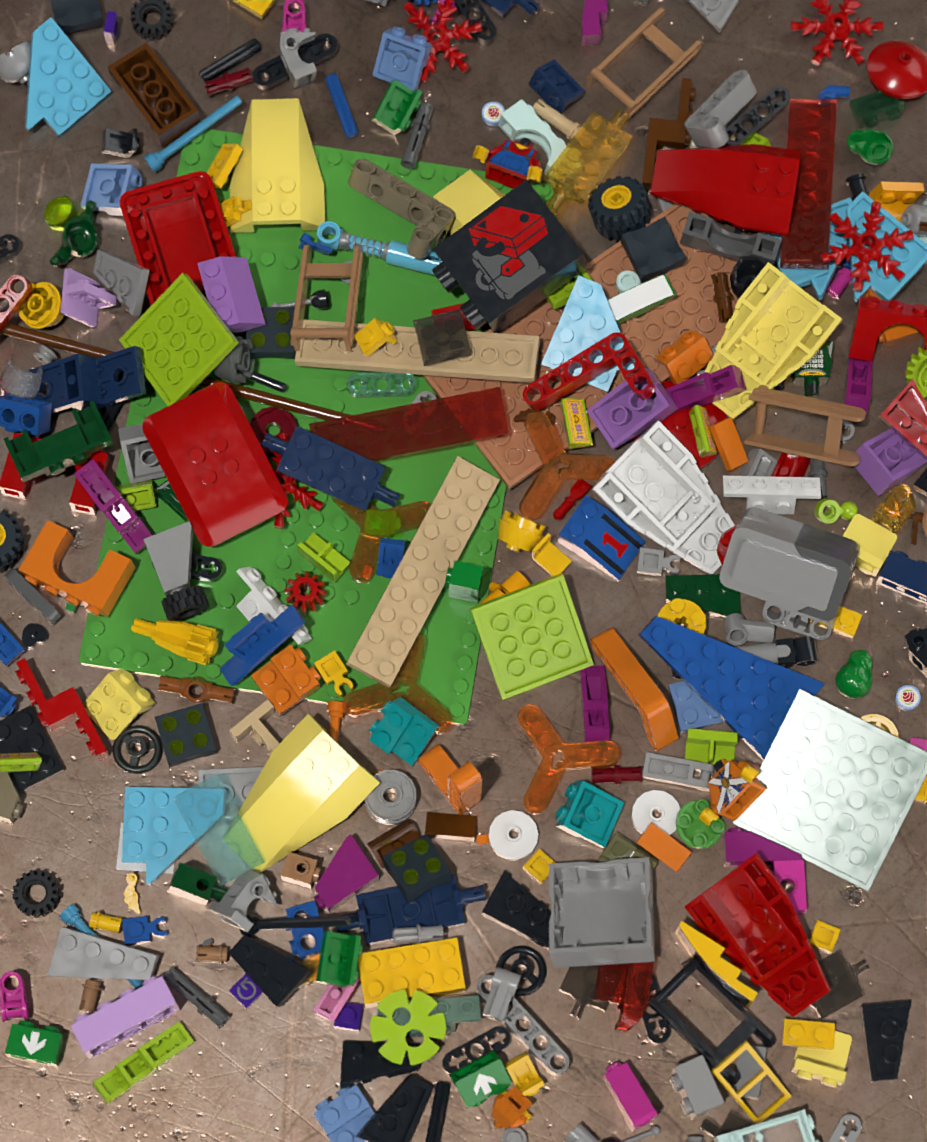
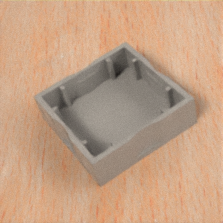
M649 857L615 859L601 863L569 862L549 864V897L552 907L549 920V954L553 968L655 962L653 876Z

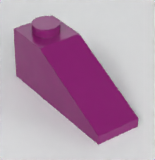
M848 358L842 404L860 407L865 410L867 415L871 398L873 359L872 361Z
M730 828L728 832H724L722 837L724 866H739L755 853L759 854L766 865H772L773 861L802 860L801 854L750 831L743 832V828Z

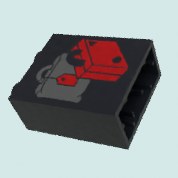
M527 179L433 248L441 261L440 264L432 269L436 278L448 293L458 286L462 289L469 300L459 308L475 330H478L487 323L494 333L501 332L588 267L582 251Z

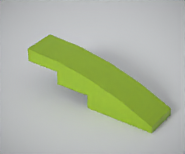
M179 1021L139 1047L135 1053L116 1064L115 1068L95 1080L92 1085L105 1104L108 1105L193 1044L194 1040Z

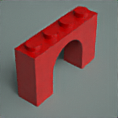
M860 296L848 345V358L872 361L880 333L885 328L899 323L909 324L917 328L924 337L921 348L927 350V307L923 304L911 305L898 300L886 301L874 296Z
M14 432L12 439L23 435V433ZM29 436L32 444L41 440V438ZM101 449L91 453L92 457L88 458L84 464L72 465L77 472L94 459L107 475L110 459L109 455ZM8 452L0 479V491L5 495L25 499L30 480L22 482L12 457ZM76 478L69 501L71 509L95 515L98 506Z

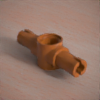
M164 675L160 676L158 691L178 693L180 697H186V699L193 703L209 702V700L232 703L234 688L212 685V682H207L200 676L192 678L183 677V680ZM193 684L200 685L203 692L195 695L190 691V686Z

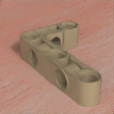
M366 159L355 160L348 184L363 195L417 225L409 241L407 252L417 259L427 257L433 251V248L439 245L448 235L455 212L448 206Z

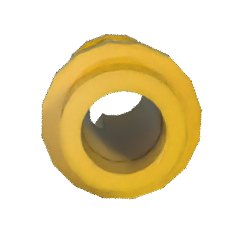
M100 911L97 913L92 912L89 927L94 928L93 931L100 929L119 934L122 918L100 914Z

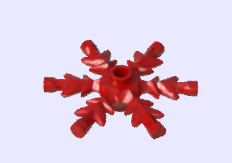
M444 0V4L437 3L439 14L435 13L438 19L435 24L428 23L429 15L424 17L423 7H420L417 11L410 2L406 3L403 7L411 16L407 21L418 24L414 28H422L424 32L422 36H425L427 42L432 44L427 65L423 68L421 74V82L426 83L429 70L435 73L433 61L438 62L435 56L438 51L445 52L444 60L449 59L451 69L455 64L462 73L467 72L470 68L462 60L466 54L455 51L459 47H450L449 41L453 37L461 41L460 36L472 39L470 33L482 31V26L480 22L468 25L469 20H465L459 27L456 23L453 29H448L446 22L453 19L448 16L457 9V7H451L454 0ZM440 36L438 40L434 41L435 37Z
M815 0V2H810V5L820 9L816 13L825 15L824 21L819 22L815 17H813V21L806 17L801 18L803 22L791 21L790 30H803V36L813 30L814 35L819 30L825 32L826 37L818 39L821 43L812 47V50L817 52L811 62L817 66L820 65L824 55L827 58L831 57L830 47L835 49L833 41L839 39L842 41L841 49L845 47L846 58L852 55L857 65L864 63L865 59L859 53L864 48L853 43L857 39L849 38V32L854 30L860 35V31L872 36L871 30L883 31L884 27L883 22H870L871 17H867L861 22L860 17L855 22L849 21L848 15L856 13L852 9L862 5L857 0H843L844 5L839 3L841 9L839 13L831 11L833 3L828 6L829 0Z
M876 201L872 202L870 214L864 212L867 223L862 222L866 228V231L862 234L857 233L856 224L853 227L851 226L848 216L843 221L834 212L828 218L838 226L833 230L845 234L843 238H851L853 244L848 247L841 243L842 248L830 246L829 248L832 252L820 254L822 263L835 259V265L840 264L845 257L848 262L851 255H856L859 258V262L852 265L857 268L849 275L851 278L855 277L852 289L856 292L862 291L864 279L868 282L870 281L867 270L872 271L868 265V262L872 259L877 261L878 269L882 266L886 277L889 276V273H892L898 281H901L906 274L896 267L900 265V262L890 260L891 255H882L881 249L886 246L893 250L892 245L904 247L902 241L914 239L912 230L898 234V228L894 229L889 236L886 231L883 238H878L875 235V231L881 229L877 225L883 221L884 216H878L881 203Z
M278 434V438L287 441V434ZM274 452L276 457H272L277 465L273 470L278 480L284 483L281 486L285 494H294L295 502L299 499L304 509H307L309 504L319 512L324 503L313 498L317 492L304 491L306 486L298 488L295 484L296 480L277 472L276 469L282 458L280 454ZM287 508L275 516L274 528H284V515L290 517Z

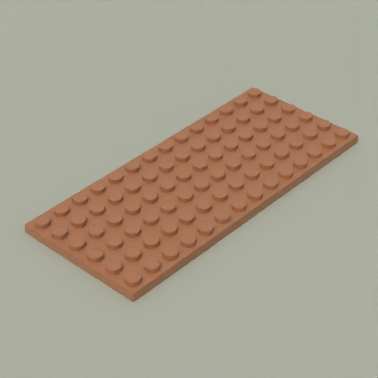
M683 204L672 205L650 220L649 224H645V226H648L666 217L672 234L686 257L684 265L663 273L668 277L676 296L637 318L632 317L618 325L620 332L627 338L643 366L651 369L661 384L670 379L665 366L656 359V356L665 347L672 345L684 333L690 330L703 335L710 349L716 346L723 337L728 322H719L717 303L713 300L715 292L711 275L716 274L717 276L718 272H726L728 289L733 297L731 299L733 313L738 301L730 284L731 272L738 261L680 244L689 212L709 217L706 213L701 211L700 213L691 210V207ZM620 241L588 262V267L585 268L591 279L601 284L607 300L620 294L616 289L618 275L623 271L635 272ZM546 298L499 332L503 334L540 337L535 380L552 370L541 365L565 308L563 306L554 310ZM492 329L487 331L488 333H494ZM617 371L608 393L585 383L545 409L540 410L543 414L549 411L554 415V424L546 426L540 420L534 422H514L513 418L519 415L520 411H526L530 408L522 396L524 388L530 383L423 375L425 381L509 490L568 449L560 407L561 399H584L587 412V409L625 381L622 373ZM561 380L554 381L551 388H558L561 385ZM541 393L533 394L531 401H537ZM587 412L590 433H592L598 427Z

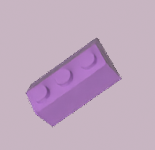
M220 256L197 263L208 302L232 334L266 325L247 258Z

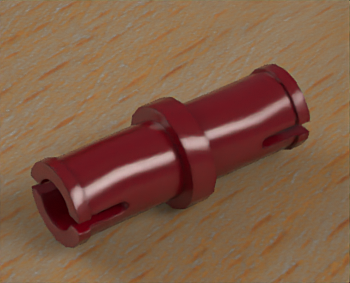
M247 67L231 74L227 72L222 77L205 81L204 87L207 90V95L211 96L224 90L232 91L236 86L253 82L252 75L249 74V68Z
M614 765V768H591L592 784L614 783V785H620V782H642V767H619V765Z

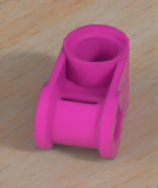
M286 0L284 3L282 32H285L286 29H298L299 32H303L304 28H306L304 2L302 0ZM294 8L300 10V11H299L298 13H296V14H293V13H290V12H289L291 9H294Z
M13 971L4 973L0 978L2 1022H7L8 1019L23 1017L24 1020L29 1019L24 979ZM15 977L19 981L18 987L12 991L8 990L6 987L7 981Z

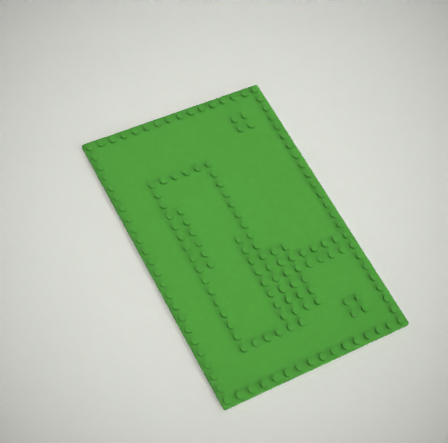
M206 129L182 147L177 177L196 171L207 173L223 143L238 144L240 146L243 134ZM313 145L324 182L325 222L332 221L343 229L344 232H350V235L355 236L357 234V237L363 236L365 239L369 237V240L375 239L377 242L381 240V243H390L393 240L409 244L412 233L417 225L363 195L348 184L351 170L357 159H366L432 198L469 170H472L505 195L513 190L511 187L486 179V171L416 161L414 169H407L401 165L402 158ZM235 166L232 168L228 175V180L222 188H215L219 203L230 198V184ZM531 180L530 185L552 212L556 187L550 181L540 180V182ZM301 223L254 225V232L231 233L230 226L227 227L236 257L247 258L260 307H270L272 303L295 302L303 249L299 248L301 243L299 240L303 233H307L312 237L311 241L318 243L317 230L302 231ZM449 231L448 235H447L441 242H443L445 239H447L449 236H451L450 231ZM327 234L324 236V238L327 240L333 239L335 237L332 234ZM311 248V263H344L346 261H353V250L348 251L347 249L343 250L340 248L326 255ZM363 253L362 277L360 280L355 323L368 324L376 318L383 322L387 321L392 326L434 329L431 317L432 310L462 304L469 299L459 286L448 293L435 275L387 264L386 260L379 259L378 256L373 258L371 254L367 256L366 253ZM309 278L306 300L310 299L314 292L325 289L328 308L316 309L311 304H306L304 320L345 322L350 284L344 283L340 278ZM486 323V324L483 325V328H482V329L473 330V331H474V332H487V331L490 330L491 328H490L489 325ZM246 331L233 334L235 337L240 336L246 339ZM279 357L254 359L253 371L285 383L287 386L286 391L279 392L245 378L246 383H239L237 385L386 424L384 436L288 411L294 418L296 426L386 467L379 482H381V486L400 493L395 507L393 508L374 498V500H370L366 511L363 512L296 480L295 484L298 488L306 486L304 491L317 492L313 498L324 503L319 512L309 504L307 509H304L300 500L298 499L295 502L294 494L289 493L286 496L290 505H287L286 508L290 513V517L284 515V528L282 529L274 528V516L213 547L202 545L193 530L192 554L216 558L221 563L223 570L222 576L215 582L190 579V586H202L204 588L210 607L205 612H201L202 614L195 615L194 618H187L185 621L180 620V622L190 623L195 626L199 624L216 629L218 632L216 637L218 638L217 652L213 658L210 657V663L206 665L178 656L155 644L151 637L134 633L131 630L135 618L154 624L158 620L168 621L161 603L162 599L166 598L157 572L152 565L147 547L140 553L135 554L107 518L97 571L109 550L131 559L136 569L108 617L101 614L96 617L88 613L79 655L80 663L115 670L123 668L128 672L158 677L164 675L182 680L183 677L192 678L200 676L207 682H212V685L262 693L251 678V675L269 663L273 656L290 644L294 649L300 648L306 657V660L303 662L308 668L312 666L315 668L314 663L335 650L348 670V673L343 677L351 680L353 690L351 691L347 685H341L339 689L343 696L338 697L335 693L334 682L327 686L321 677L318 680L320 688L304 700L327 704L328 701H340L347 703V707L381 712L389 700L393 702L401 697L433 721L465 725L468 720L481 642L469 608L479 605L489 594L498 540L499 518L502 516L506 485L425 381L423 375L296 366L295 359ZM213 369V370L211 371V373L207 376V377L219 379V380H222V381H226V380H224V379H222V378L216 376V375H215V372H214V369ZM145 375L146 394L131 398L126 427L143 424V421L149 415L167 407ZM197 386L188 396L204 388ZM423 391L432 392L437 398L435 412L421 432L417 434L407 433L402 425V418L419 393ZM236 397L249 424L253 416L261 409L273 407ZM430 399L426 401L421 400L422 408L420 410L423 411L427 405L432 406ZM416 415L413 420L408 419L410 427L414 424L418 426L417 419L419 415ZM272 425L267 428L266 433L269 432L275 436L279 433L280 429ZM122 448L114 482L115 486L130 484ZM265 454L271 467L275 468L277 463L272 457H276V455ZM459 456L500 480L457 560L484 567L478 603L449 597V589L445 588L444 585L392 685L388 688L346 664L391 578L376 575L381 538L405 540V554L456 457ZM166 476L151 479L156 507L135 512L152 535L186 523L157 496L155 489L167 480ZM313 532L326 543L331 542L333 548L351 562L349 568L335 583L298 553L297 544L299 542L304 543ZM193 561L191 563V570L194 567ZM198 562L197 574H200V569L207 570L208 575H212L214 571L217 572L214 565H210L209 568L201 567V562ZM365 566L373 568L370 581L361 579ZM244 567L256 569L261 574L263 582L274 589L277 594L276 597L282 604L288 607L293 605V603L286 602V598L289 595L285 594L284 590L290 587L288 580L293 579L296 581V573H299L301 578L304 577L305 571H309L310 578L317 574L319 576L318 582L324 581L325 587L323 590L327 593L326 597L321 598L323 605L315 604V612H312L310 607H307L305 614L302 613L301 606L297 609L305 621L304 626L307 628L308 634L312 639L308 643L298 645L290 636L235 686H231L220 670L221 666L234 656V654L227 650L224 644L249 623L236 606L252 590L236 571ZM302 589L301 595L305 596V593L309 595L310 589H306V591Z

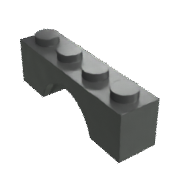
M689 212L680 244L739 261L741 257H754L760 259L765 265L768 262L773 265L781 239L759 232L753 235L732 233L719 227L712 218Z

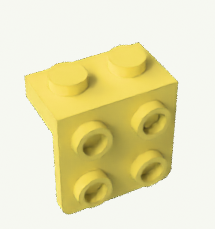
M856 514L843 534V537L854 540L859 546V555L855 566L863 573L874 577L877 576L897 540L895 533L860 514Z
M122 668L109 672L86 699L83 706L88 716L111 740H115L138 714L151 710L156 703L151 698L150 693L135 682L133 675Z
M835 1031L833 1050L797 1047L791 1072L797 1073V1077L801 1079L812 1080V1078L822 1080L821 1083L826 1086H841L845 1081L847 1073L844 1070L852 1037Z

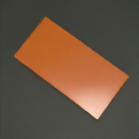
M732 417L725 418L709 426L726 471L733 470L749 462Z
M652 821L636 841L640 846L676 872L692 853L691 850Z

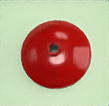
M888 41L879 44L871 51L867 59L866 71L870 81L878 90L888 96L899 99H912L922 96L927 92V53L923 49L905 41Z

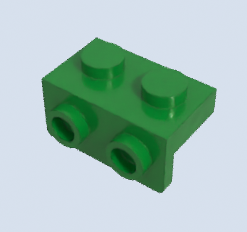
M392 80L371 120L393 135L405 131L411 123L410 115L417 110L421 103L419 98L422 91L419 89L412 91L397 80Z
M331 931L323 932L316 982L342 988L354 986L359 974L357 962L362 952L361 935L350 936Z

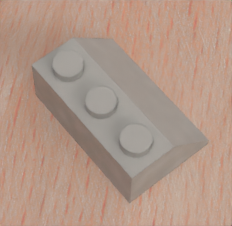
M142 424L118 429L130 484L165 477L143 433Z

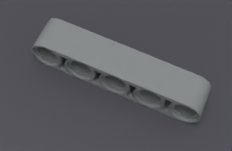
M484 975L477 983V995L485 1004L489 994L483 993L481 986L485 982H492L494 976ZM512 997L510 1000L512 1010L506 1014L502 1023L548 1073L553 1076L563 1075L568 1069L569 1057L522 1005ZM518 1020H526L530 1028L525 1032L517 1030L515 1024ZM537 1038L544 1039L547 1043L546 1049L542 1051L536 1050L533 1046V1041ZM560 1057L564 1061V1067L559 1070L552 1068L550 1064L551 1059Z

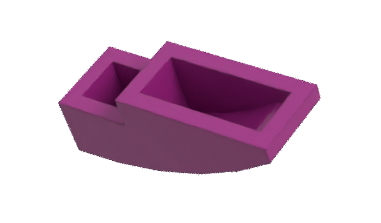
M607 0L585 1L581 27V46L600 44V23H607L608 17Z
M729 365L711 374L708 372L702 373L665 390L678 407L674 411L677 412L693 408L695 405L702 406L745 391L746 388L740 368Z
M590 666L580 670L584 742L609 741L610 726L605 666Z

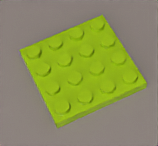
M182 273L119 339L125 349L132 346L140 347L143 373L167 406L186 398L239 343L195 283L185 273Z
M562 573L469 608L502 700L594 665Z

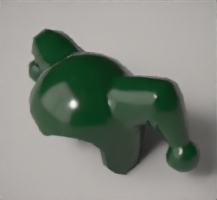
M88 201L86 209L80 216L70 219L65 224L61 233V246L50 259L52 266L65 265L74 256L85 257L96 249L98 235L93 223V210L96 208L94 201Z

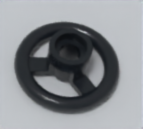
M515 946L506 950L500 956L496 968L500 967L503 969L508 958L519 953V959L513 962L511 972L519 974L516 969L519 966H523L526 972L519 974L521 975L520 980L525 979L532 985L527 988H517L515 995L527 996L536 992L544 983L546 965L542 956L536 950L527 946ZM527 955L531 956L538 965L539 974L537 978L531 974L532 967L530 962L526 960Z

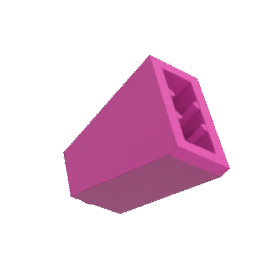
M616 1062L607 1067V1073L603 1075V1079L631 1132L654 1121L658 1114L627 1062L623 1065Z

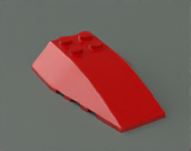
M759 144L731 145L719 148L703 147L661 150L657 152L650 194L677 205H686L695 212L707 213L721 222L723 220L733 223L734 227L788 236L801 151Z
M758 853L752 855L736 869L684 906L705 936L725 948L723 953L731 959V963L738 969H743L751 977L750 980L757 986L761 985L768 992L767 995L790 1016H796L831 991L787 892Z

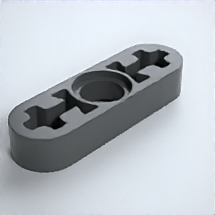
M11 568L3 576L51 625L61 617L60 613L14 568Z

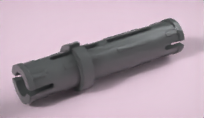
M420 103L416 118L411 123V134L401 161V165L404 168L414 169L425 133L430 128L429 120L434 109L431 104ZM421 120H422V125H421L420 131H418L419 126H420V123H421Z
M174 966L166 972L163 979L198 1009L197 1012L200 1015L204 1014L219 1029L228 1021L230 1016L214 1003V999L202 993L192 982L177 971ZM179 982H181L187 989H189L194 994V996L188 990H186Z

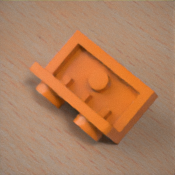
M690 330L684 333L672 345L665 347L656 356V359L665 366L673 384L677 385L686 381L706 366L714 355L705 337L694 330Z

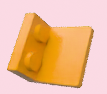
M881 181L869 193V197L876 202H880L883 209L901 222V215L909 205L914 204L925 190L923 183Z

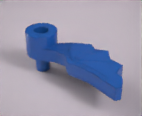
M303 233L299 240L301 242L299 245L300 249H303L304 245H310L312 249L321 254L329 255L333 251L332 248L311 241L312 237L307 233Z

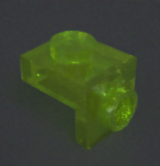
M366 509L363 535L393 538L395 531L399 532L401 517H396L397 510L388 512Z

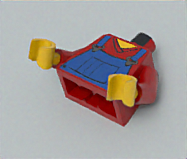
M521 138L519 143L505 140L501 146L498 145L490 150L478 145L473 152L472 158L479 159L483 164L486 162V179L513 189L526 179L529 183L531 180L540 182L543 177L541 163L536 159L537 151L532 148L533 143L528 138Z

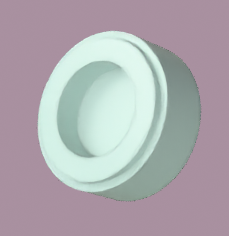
M623 271L616 279V289L619 293L640 284L639 276L633 271Z

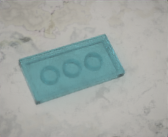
M217 773L172 797L211 871L217 877L216 880L219 886L265 862Z

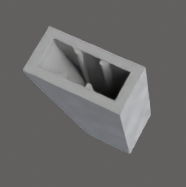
M190 521L145 538L144 542L165 595L167 596L175 591H181L182 588L187 589L190 587L193 529Z

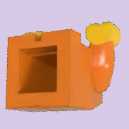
M515 1086L508 1092L505 1090L496 1096L493 1103L491 1116L495 1119L493 1122L494 1126L498 1129L503 1127L506 1130L509 1127L516 1128L527 1123L532 1118L527 1110L533 1103L526 1096L523 1097L522 1093Z

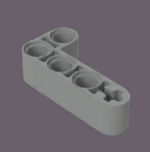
M746 70L733 73L685 121L684 125L694 145L719 148L728 142L729 136L724 126L757 92Z

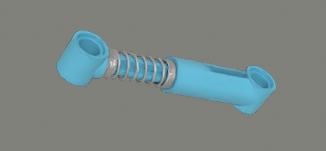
M332 221L323 222L317 229L318 243L332 248L333 251L340 248L354 251L355 245L361 244L363 253H366L367 256L369 254L373 258L378 256L379 259L386 260L387 264L434 275L432 269L441 263L434 251L424 259H417L408 254V244L393 240L390 243H381V240L377 242L375 239L369 240V237L365 239L363 236L357 237V234L353 236L350 235V232H344L343 229ZM327 234H332L335 236L333 239L330 240L324 238V236Z

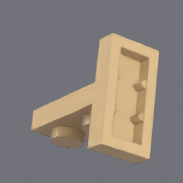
M267 699L229 730L231 737L236 743L253 731L254 733L251 734L252 738L259 746L262 744L266 746L269 750L267 753L269 757L279 745V742L262 724L275 713L271 702Z

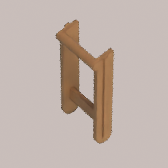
M663 7L654 12L599 66L595 67L586 78V85L589 88L598 81L627 106L623 117L626 121L695 57L704 44L701 40H698L684 52L655 26L666 14V9ZM642 37H646L674 63L641 95L633 100L610 80L605 73Z
M304 245L293 326L291 328V346H294L295 351H300L301 338H344L346 351H351L363 263L362 245H355L353 263H311V246ZM309 278H351L344 328H303Z
M760 385L758 388L753 389V392L749 395V400L757 401L754 432L745 439L744 444L845 466H856L860 463L859 454L840 449L843 419L854 422L863 421L866 416L864 409L768 389L766 385ZM766 404L828 416L825 446L764 433Z

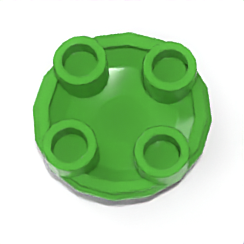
M705 799L690 801L683 805L678 811L675 820L676 831L681 840L688 846L696 849H707L715 845L725 829V823L720 815L708 827L698 818L705 808H710V803Z

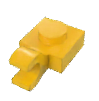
M233 196L219 203L227 227L241 221V214L251 210V200L242 202V197Z

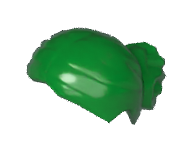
M855 129L846 138L848 149L854 154H859L863 161L871 165L885 163L889 160L893 151L892 139L884 132Z
M857 650L850 653L848 663L840 668L835 677L838 691L851 699L863 698L870 692L872 686V657L867 650Z

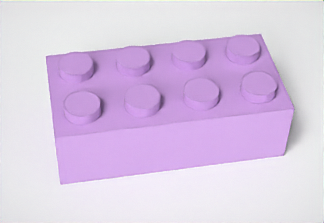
M153 976L143 982V987L134 990V988L128 989L120 994L121 998L113 1003L111 1000L99 1005L97 1007L98 1011L88 1015V1013H84L74 1019L75 1023L70 1026L83 1052L89 1059L180 1011L162 976L159 978Z

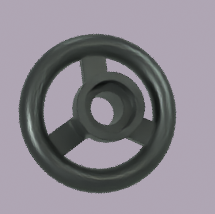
M140 725L130 726L115 739L112 749L113 757L117 765L124 771L133 774L145 773L154 768L160 760L162 754L161 740L148 727ZM143 733L149 736L152 741L145 743L141 737H130L129 735ZM122 741L126 744V750L131 756L129 764L122 759L120 754ZM136 745L141 746V750L138 752L133 751V747ZM155 749L152 759L147 764L137 766L139 757L146 751Z

